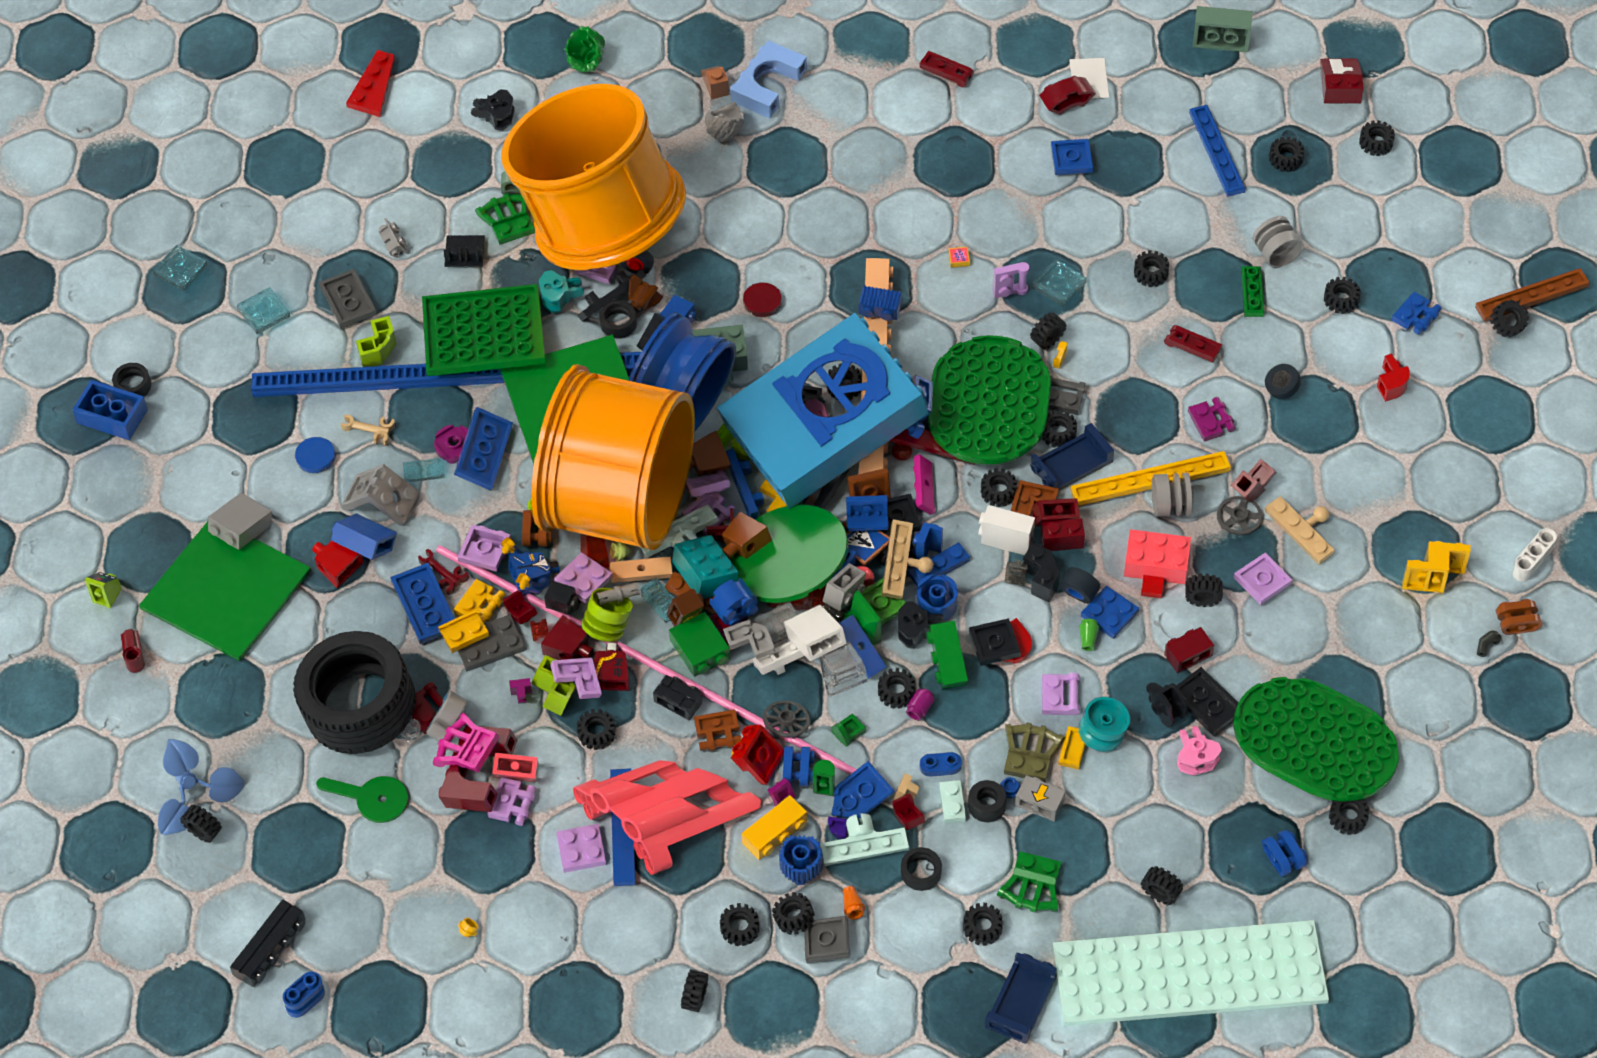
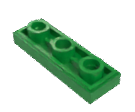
M1242 266L1244 317H1264L1261 266Z

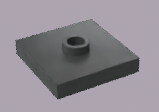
M846 915L814 920L810 922L811 926L809 928L807 926L804 927L806 930L804 931L805 960L807 964L850 957L849 928Z

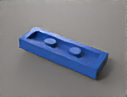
M958 542L930 558L934 565L929 573H922L917 567H913L908 570V576L918 587L919 582L924 577L932 574L934 576L946 575L969 562L970 556Z

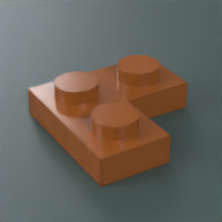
M1019 480L1011 511L1031 516L1032 506L1038 500L1057 499L1059 488Z

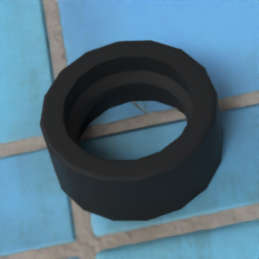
M615 300L604 305L600 311V326L607 336L613 334L614 338H623L634 332L637 325L636 311L630 303ZM616 313H623L629 316L630 319L625 324L612 325L607 322V318Z
M139 363L123 364L115 370L112 376V383L116 388L141 396H146L151 389L152 383L148 370ZM132 375L143 377L141 384L136 387L124 388L120 385L126 377Z
M924 847L913 848L906 852L901 861V877L904 883L913 890L919 891L929 890L937 885L941 878L942 864L936 852ZM916 860H926L932 863L934 872L927 878H916L909 873L908 868L910 863Z

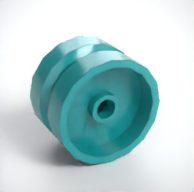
M1098 697L1093 699L1085 708L1079 723L1078 732L1081 740L1088 747L1097 751L1106 752L1114 750L1121 744L1129 727V712L1120 701L1114 698Z

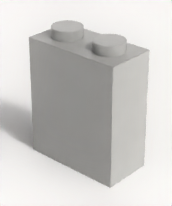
M242 492L208 516V532L238 550L272 526V511Z

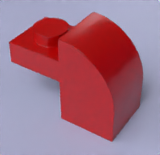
M1391 353L1384 356L1382 368L1385 374L1379 375L1377 388L1385 402L1396 399L1405 393L1410 376L1409 367L1401 368L1400 362L1395 360Z

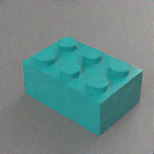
M712 535L674 544L672 563L691 589L694 588L696 593H699L703 599L715 596L714 591L726 581L731 579L734 582L737 581L738 571Z

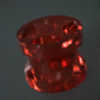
M542 619L540 622L530 621L533 642L538 641L540 638L545 639L549 633L546 619Z

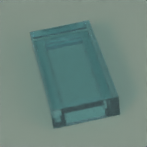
M443 458L403 462L404 480L406 482L445 478Z

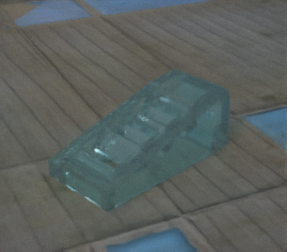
M655 578L641 587V596L659 617L667 623L670 619L664 611L669 608L673 598L663 584ZM665 601H667V603L664 604L663 606H661V607L659 606V605H661L662 603H664Z

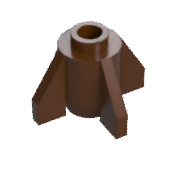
M633 275L629 281L628 301L636 311H640V309L646 310L660 303L663 295L657 292L658 287L656 285H650L636 275Z

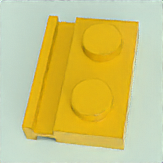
M476 610L438 626L439 632L442 634L451 653L489 636V632Z

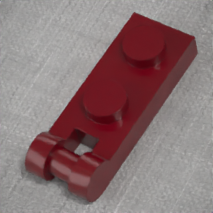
M928 51L920 62L921 69L956 82L960 87H965L968 79L974 74L972 68L931 51Z
M1173 325L1170 329V335H1167L1164 339V343L1167 346H1175L1214 363L1222 349V344L1178 325Z

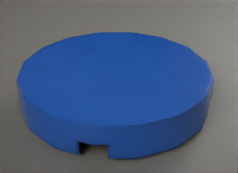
M311 437L298 445L295 451V459L303 471L320 473L325 468L331 467L335 461V450L329 440L322 437Z

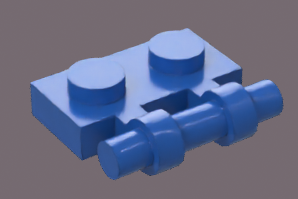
M1414 291L1392 315L1391 320L1407 330L1413 325L1415 327L1413 331L1416 334H1420L1429 327V323L1439 316L1442 308L1439 304L1429 308L1430 300Z

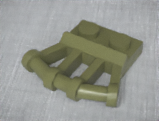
M1029 722L1014 726L1005 724L1009 750L1004 774L1025 778L1027 775L1046 782L1050 760L1064 742L1065 736L1054 733L1044 725L1038 727L1033 726ZM1024 733L1021 749L1015 748L1013 734ZM1030 734L1039 735L1035 751L1026 750ZM1044 737L1054 742L1046 754L1041 753Z

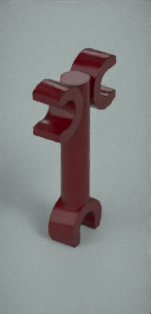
M426 549L428 558L425 559L420 555L418 556L421 565L429 563L430 567L444 577L439 582V586L441 589L449 586L446 589L447 595H451L456 586L469 579L468 572L459 575L462 572L460 566L454 569L453 574L434 559L433 553L429 549Z

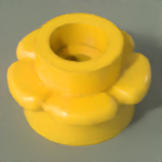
M465 917L458 924L459 932L465 937L476 936L479 925L471 918Z

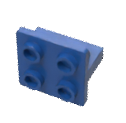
M887 495L846 497L847 530H888Z

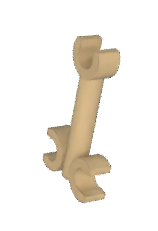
M344 415L345 421L349 422L348 424L341 423L343 431H350L354 428L375 433L373 435L374 443L376 444L378 439L383 438L384 446L389 443L388 436L390 431L395 428V420L392 419L389 424H385V417L380 419V426L354 421L351 415Z

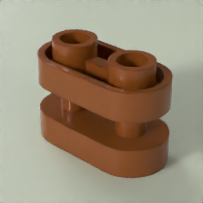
M523 510L522 546L531 547L532 541H538L539 547H548V543L552 542V531L546 532L539 529L538 533H532V527L535 524L532 510Z
M1523 599L1517 602H1502L1495 610L1498 620L1501 621L1502 633L1505 635L1533 632L1540 629L1543 625L1540 615L1537 614L1536 602L1530 599Z

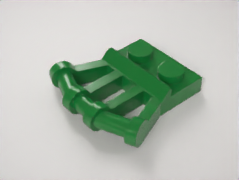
M506 193L503 194V197L491 198L484 206H479L475 209L476 214L492 228L499 245L535 233V228L527 212V205L521 194L508 195ZM511 202H522L520 213H516ZM506 204L511 216L504 218L499 206ZM492 208L498 218L496 221L487 214Z
M1019 851L1013 875L1005 885L1001 886L997 896L1001 899L1005 898L1014 904L1015 908H1028L1034 913L1041 910L1058 911L1055 885L1061 868V861ZM1017 881H1022L1017 897L1010 892V889ZM1028 883L1037 885L1033 900L1024 899ZM1043 887L1049 888L1050 901L1039 902Z

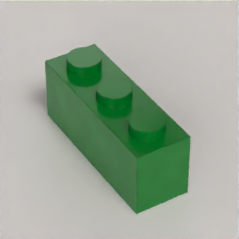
M955 620L930 625L929 632H926L928 644H932L933 652H931L932 664L937 666L938 672H935L936 683L941 685L942 690L966 685L968 678Z

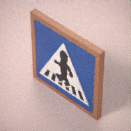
M880 530L849 531L846 534L848 548L857 552V561L864 566L889 545L890 537Z

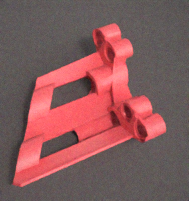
M663 760L601 782L592 779L573 787L576 801L579 804H583L585 814L590 820L611 811L622 820V827L625 833L634 841L635 853L640 859H644L645 867L651 875L672 867V858L667 846L760 808L761 799L751 792L738 793L728 786V780L699 768L685 772L677 766L676 762ZM653 774L665 780L651 787L633 783ZM705 791L709 797L720 803L704 810L685 799Z

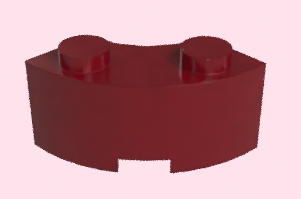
M1072 76L1046 86L1039 96L1049 111L1061 115L1072 107H1084L1096 93L1086 78Z

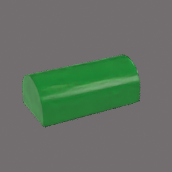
M820 760L815 763L813 768V793L834 796L835 766L829 760Z

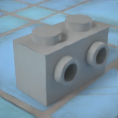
M850 563L846 565L827 583L823 602L839 611L846 605L849 606L853 601L854 593L859 590L862 594L864 591L866 572Z

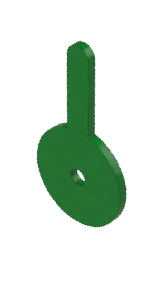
M389 776L370 779L362 787L325 777L319 778L316 782L319 790L356 799L362 816L376 823H386L395 820L405 811L408 804V794L405 786L399 780ZM380 797L386 798V801L380 802L378 800Z

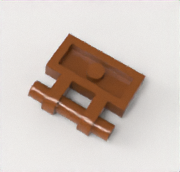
M735 709L694 716L697 737H706L707 741L699 742L700 751L707 749L713 751L715 748L724 746L731 748L741 741V735L732 737L733 732L739 731ZM725 734V738L713 739V736Z

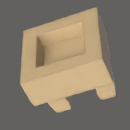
M904 773L893 800L909 793L913 796V800L915 799L919 786L910 782L912 776Z

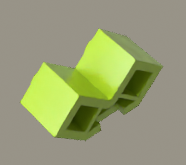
M389 316L370 320L373 336L356 340L362 367L382 365L396 346L395 334Z
M545 655L531 684L549 692L542 707L561 716L572 696L575 685L573 681L555 683L551 669V662L555 659Z

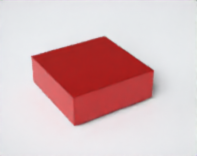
M1144 575L1141 596L1161 598L1164 577Z

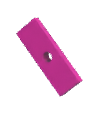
M918 454L914 456L913 466L915 473L914 488L916 490L915 504L919 510H923L931 515L935 513L932 462Z

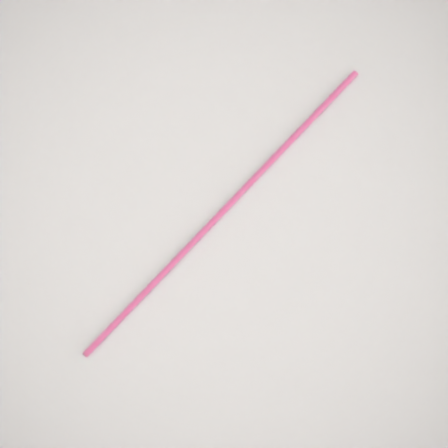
M441 545L438 546L436 552L511 593L517 591L514 584L484 568L458 562V554ZM530 593L523 596L526 601L543 609L544 611L556 616L559 619L562 615H564L572 622H574L576 625H578L580 628H582V621H580L579 619L571 615L547 609L545 606V601ZM618 640L615 642L602 641L606 644H618L619 651L625 652L626 655L663 675L680 678L683 684L689 687H697L701 691L702 696L728 710L735 709L737 715L765 728L761 717ZM776 726V727H773V728H774L775 730H777V731H779V729H780V728L777 727V726ZM780 736V738L800 749L802 747H810L811 751L815 752V757L831 761L837 769L849 775L857 770L798 737L792 739V737Z

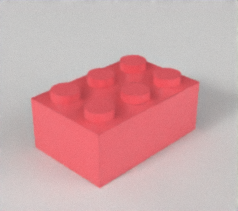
M1130 529L1124 577L1143 579L1144 575L1164 577V582L1185 584L1191 537Z

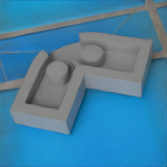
M747 620L723 629L731 650L750 643L756 659L776 652L765 626L751 623V620Z

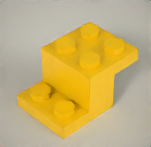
M1429 541L1424 561L1407 560L1402 589L1443 593L1448 573L1465 574L1471 545Z

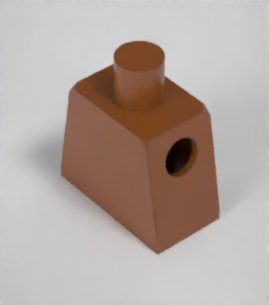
M717 430L693 443L689 469L694 468L698 476L714 474L718 470H730L731 463Z
M739 512L722 534L726 544L722 551L729 560L736 553L744 558H749L771 542L772 538L767 526Z

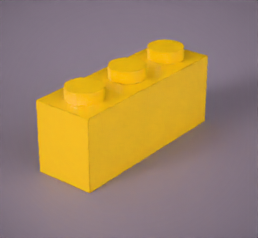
M789 795L741 833L742 844L758 860L764 856H769L775 847L786 841V838H790V835L802 830L806 826L807 811Z

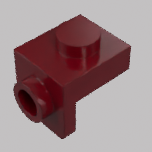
M519 590L503 599L508 615L510 614L512 619L520 625L537 615L535 607L525 601Z
M910 793L892 801L895 817L905 827L906 831L925 822L924 815L915 806L913 796Z

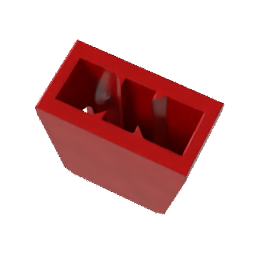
M332 540L326 546L321 542H317L312 549L317 554L315 562L318 570L337 588L364 563L361 554Z

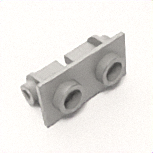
M385 218L386 225L379 227V234L383 242L386 243L385 246L389 254L393 257H398L402 251L409 254L405 247L407 245L406 241L398 234L400 229L394 222L391 223Z

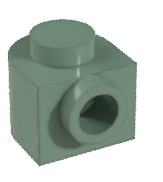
M506 171L501 174V193H520L519 189L510 181Z

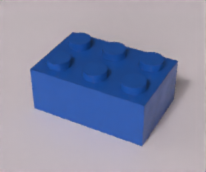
M90 380L72 409L77 424L126 440L132 438L148 411L144 396L94 380Z

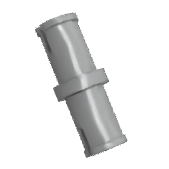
M634 582L633 584L622 587L614 586V589L596 593L597 598H599L598 603L601 606L614 601L621 602L624 598L640 595V590L637 589L639 586L637 582Z

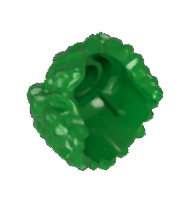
M580 26V29L577 28L576 31H572L570 39H567V44L564 48L567 62L571 68L579 72L595 71L596 67L603 60L604 37L589 26Z

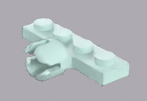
M707 504L673 521L669 534L659 548L650 550L640 547V549L648 558L668 547H674L675 543L696 539V533L706 529V526L718 523V518Z
M860 814V825L858 824L857 815H853L846 821L849 837L820 843L824 866L909 850L905 827L876 832L869 814Z

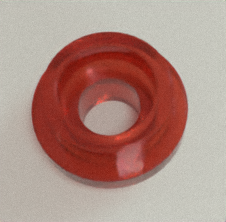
M896 443L892 448V455L897 460H907L912 455V448Z

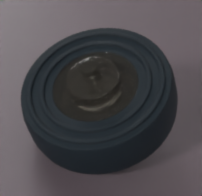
M1290 364L1274 366L1265 377L1267 391L1277 399L1291 397L1298 391L1301 384L1299 372Z

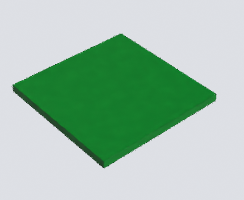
M613 334L545 354L546 364L500 368L533 465L548 405L560 379L573 365L579 364L586 366L591 373L629 380Z
M207 521L142 600L139 608L240 662L310 574L311 568L256 539H253L238 550L208 532Z

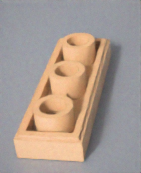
M671 557L610 562V572L613 574L611 583L670 578L672 575Z

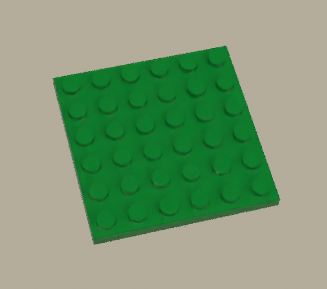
M538 284L422 296L427 376L546 364Z

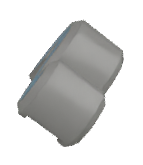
M452 691L447 692L441 707L427 728V735L437 741L443 739L447 727H451L463 713L467 704L466 699Z

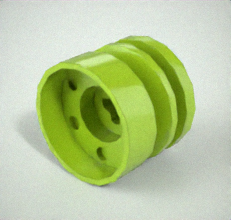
M598 588L590 596L588 608L581 622L582 628L592 638L605 642H615L621 639L627 625L626 622L633 608L632 601L629 598H624L621 602L614 601L600 606L596 593L611 589Z

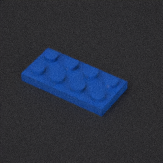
M476 407L454 475L491 490L513 422Z
M429 563L390 577L420 645L442 637L438 626L455 618Z

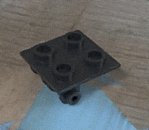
M447 235L446 250H444V267H483L485 235Z

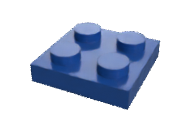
M1089 139L1051 141L1055 175L1093 173Z
M1106 585L1081 612V617L1096 620L1100 627L1099 630L1114 639L1139 612V607Z

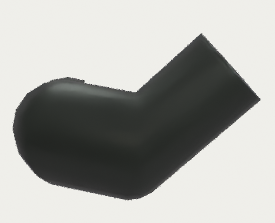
M1492 630L1480 637L1477 655L1486 657L1488 646L1491 643H1500L1501 635L1497 631Z

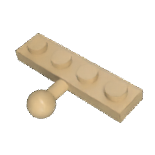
M1281 496L1265 507V512L1318 565L1334 554L1335 549L1311 527L1315 523L1325 522L1329 518V511L1326 507L1319 506L1315 508L1313 516L1306 521Z
M894 519L892 521L881 596L902 599L907 566L917 567L922 573H929L933 569L934 564L929 557H922L920 559L908 557L913 523Z

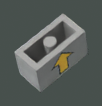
M1026 775L1016 794L1015 806L1055 822L1064 804L1066 791L1057 785H1049L1042 782L1039 778Z

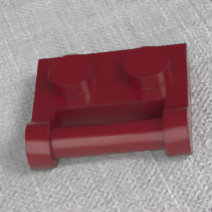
M433 682L427 683L423 689L416 692L415 709L411 717L424 735L427 734V728L436 715V712L425 698L431 696L439 708L443 703V698L437 692V687Z

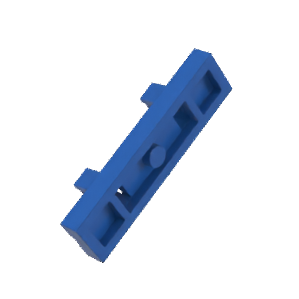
M734 449L726 450L731 463L730 473L747 516L756 519L758 518L757 507L764 505V497L762 492L751 494L744 477L752 473L751 464L749 461L739 462Z

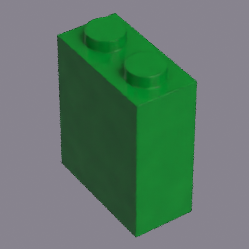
M706 612L669 629L671 643L694 677L704 674L709 669L722 665L730 659L729 646Z

